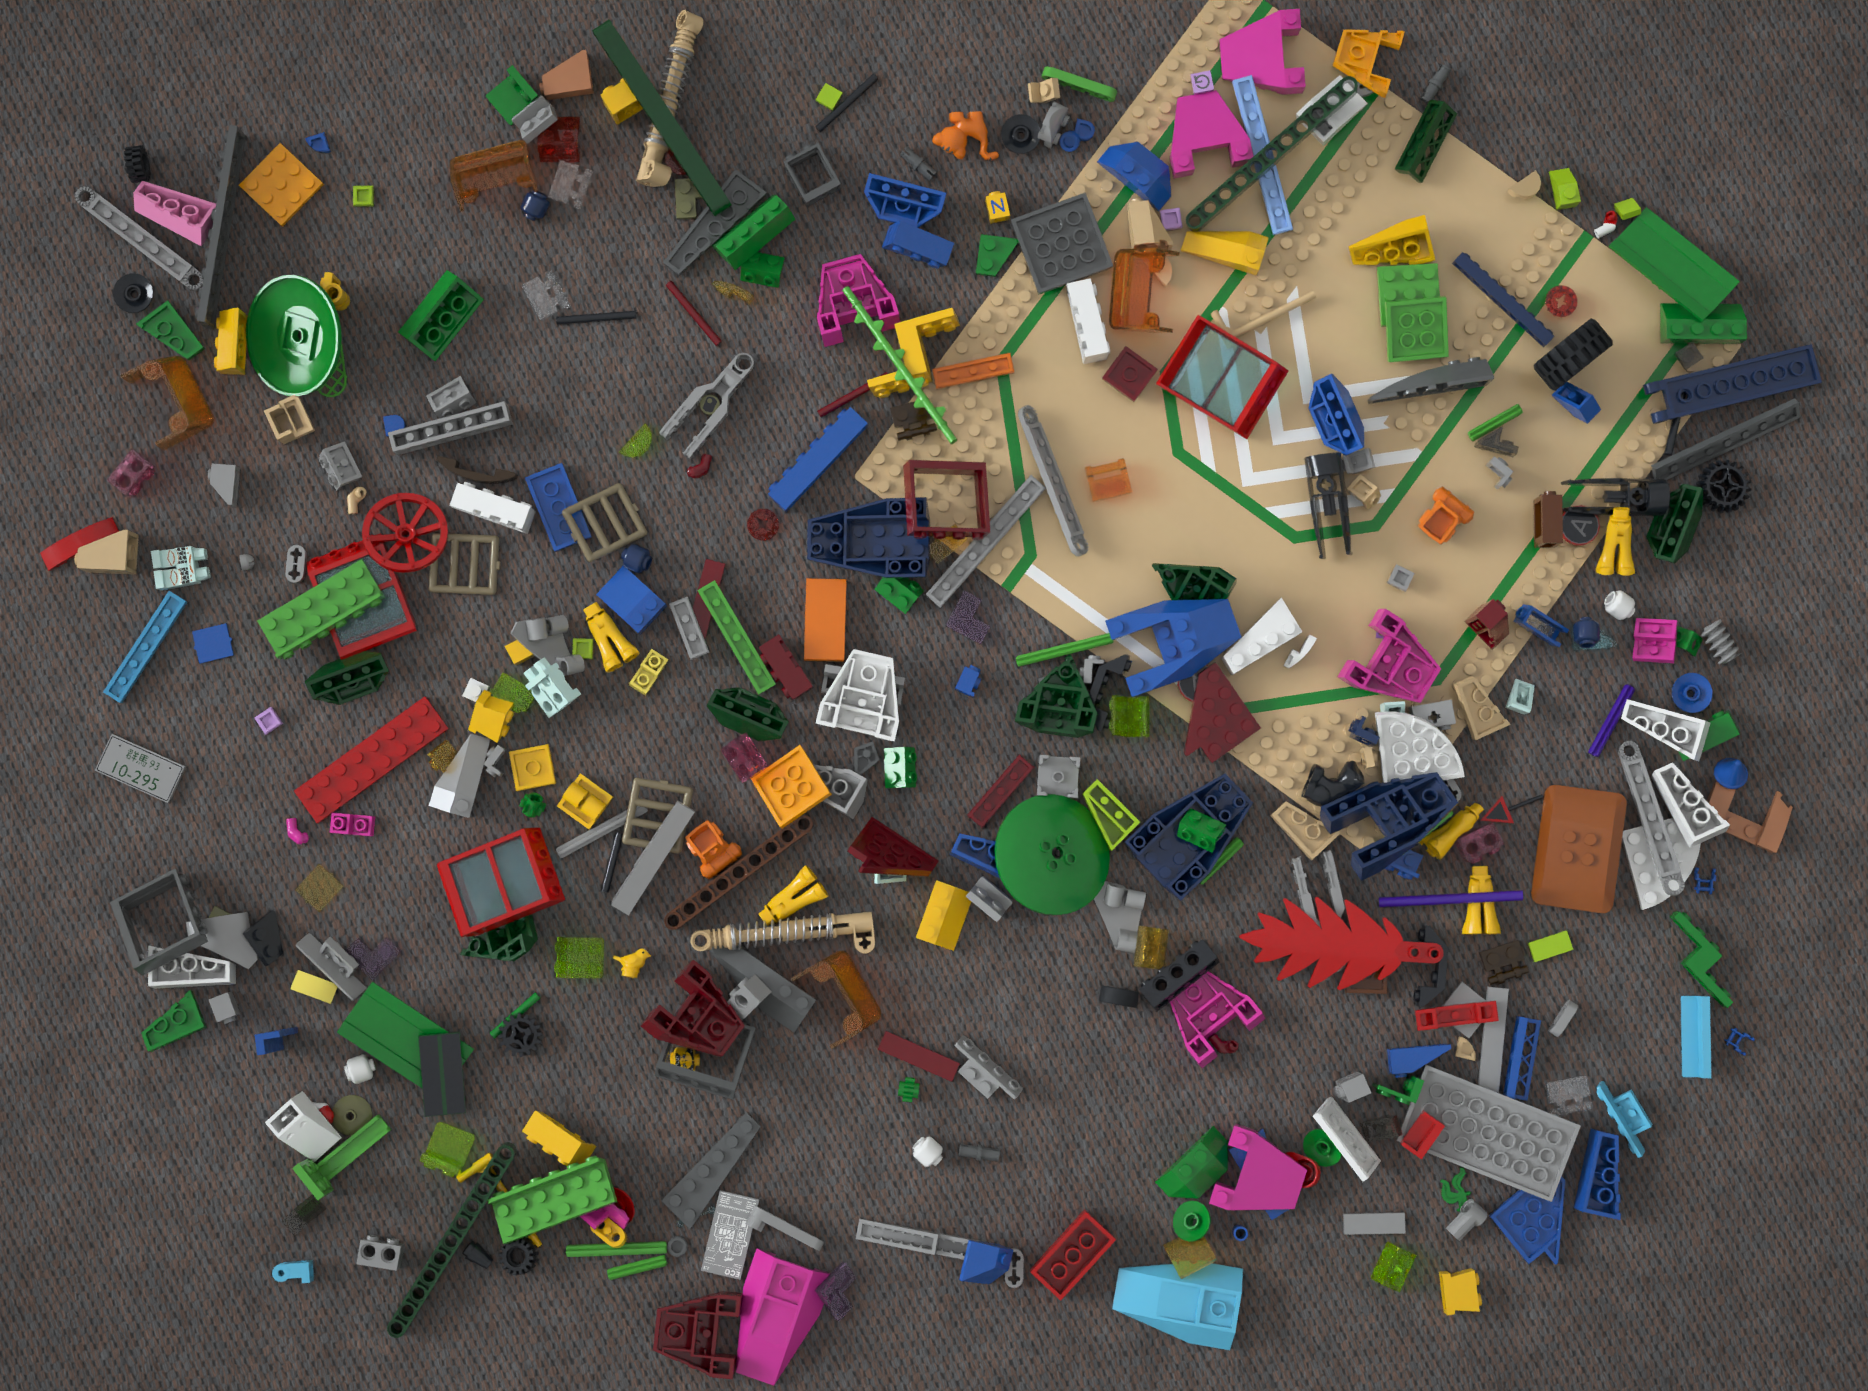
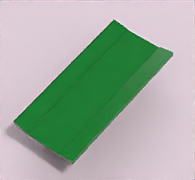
M1647 207L1608 246L1648 278L1652 284L1658 286L1660 290H1663L1701 322L1711 314L1740 282Z
M373 981L337 1031L338 1034L420 1088H422L418 1035L448 1032ZM460 1039L463 1065L474 1048Z

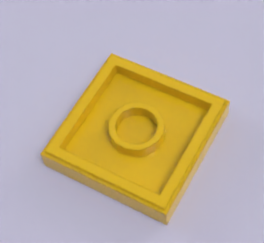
M549 744L509 752L516 791L556 784Z

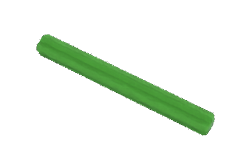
M1110 633L1019 655L1016 657V662L1018 666H1024L1112 644L1114 640L1111 639Z
M665 1241L625 1243L620 1248H612L607 1243L566 1246L567 1257L667 1253V1243Z

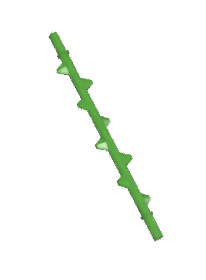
M845 287L842 290L851 302L852 308L858 312L854 322L856 324L865 322L877 339L873 349L875 351L885 350L898 369L894 377L895 380H906L916 394L917 399L914 407H925L938 425L937 428L943 432L950 444H954L957 438L948 427L947 422L942 418L946 408L933 406L922 390L925 379L923 377L914 378L901 361L905 354L904 349L894 350L882 334L881 330L884 321H873L862 306V302L858 300L850 287Z

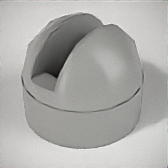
M250 554L240 555L242 571L252 569L255 565V562H252L254 558Z

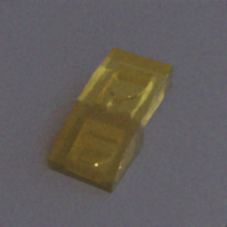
M714 281L712 283L713 288L728 299L735 294L748 305L754 300V296L739 286L723 281Z
M956 524L951 526L952 528H959ZM953 537L936 539L930 544V556L939 564L968 538L965 537L961 540H954Z

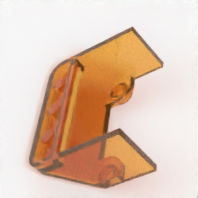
M524 140L461 155L449 162L451 185L460 212L464 211V202L472 203L479 196V191L517 182V185L523 188L532 186L534 192L538 191L537 179L529 149Z
M1160 248L1120 249L1117 251L1114 257L1109 325L1112 329L1148 333H1173L1171 328L1159 327V316L1149 311L1153 273H1158L1163 269L1165 256H1179L1180 252Z
M181 356L149 360L121 374L122 379L130 384L144 377L151 381L163 378L180 411L169 419V427L172 433L154 442L157 447L164 451L213 425L214 415L187 361Z
M837 951L791 978L793 982L809 972L819 982H825L833 978L853 1013L848 1015L843 1021V1029L847 1035L831 1043V1049L873 1025L881 1017L880 1007L850 955L845 951Z

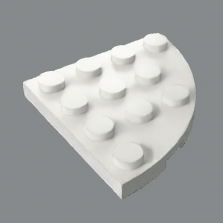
M1375 712L1377 736L1380 737L1378 745L1382 781L1384 783L1390 782L1391 779L1399 778L1403 780L1412 778L1415 775L1435 772L1439 774L1442 780L1465 777L1456 749L1445 734L1436 726L1420 717L1407 713Z
M1666 819L1664 822L1683 881L1685 882L1696 864L1701 843L1689 848L1674 819ZM1639 826L1624 830L1622 843L1640 908L1644 910L1663 902L1670 895L1663 890L1643 827ZM1669 881L1668 887L1672 891L1679 889L1677 881Z

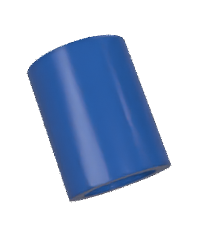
M1236 1225L1233 1227L1232 1234L1238 1241H1244L1248 1237V1231L1244 1226ZM1244 1229L1243 1236L1237 1237L1236 1231Z

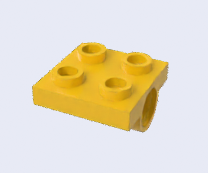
M325 272L324 278H321L320 286L327 292L336 310H345L350 304L349 295L340 287L341 281L333 273Z
M580 773L577 779L567 788L557 807L590 830L611 802L613 796Z

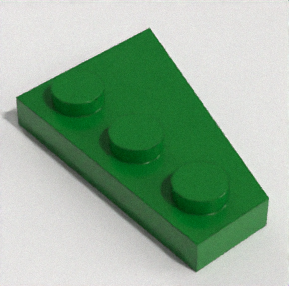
M168 300L136 323L137 326L187 360H191L205 349Z
M189 990L178 1003L173 1004L170 1010L162 1017L156 1019L141 1033L148 1052H153L207 1028L192 990Z

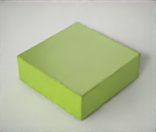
M825 83L816 98V102L833 111L843 92Z
M353 186V206H374V186Z
M1633 198L1614 204L1615 211L1622 220L1641 214V208Z
M573 638L572 655H581L583 659H593L594 639Z

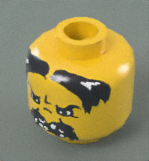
M676 1047L674 1052L670 1053V1064L695 1071L696 1066H700V1054H696L694 1049Z

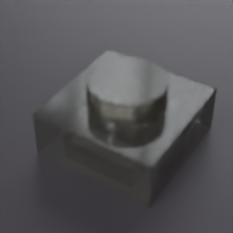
M1693 342L1674 354L1685 370L1703 359V356Z

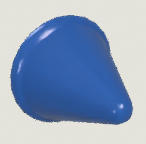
M1725 758L1715 765L1714 777L1721 786L1728 789H1737L1747 782L1748 771L1740 760Z

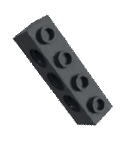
M1203 939L1199 942H1193L1189 946L1188 951L1184 954H1178L1169 966H1163L1158 970L1154 978H1149L1141 984L1139 989L1141 994L1156 1012L1220 963L1218 957ZM1192 958L1199 959L1196 965H1189ZM1176 971H1183V975L1180 978L1173 977ZM1166 983L1167 987L1165 990H1157L1159 984Z

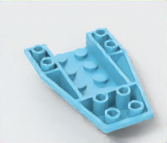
M1203 1261L1119 1268L1112 1309L1190 1344L1230 1350L1236 1332L1242 1295L1243 1268Z

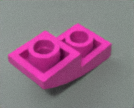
M331 813L330 833L374 836L376 816Z

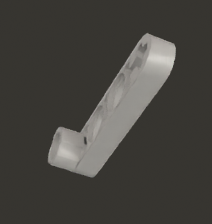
M756 1205L745 1223L762 1232L765 1224H768L818 1251L821 1250L824 1241Z

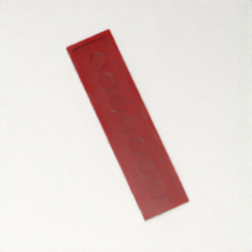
M424 696L298 787L294 792L315 822L319 824L330 816L331 813H334L449 730V728L427 697Z

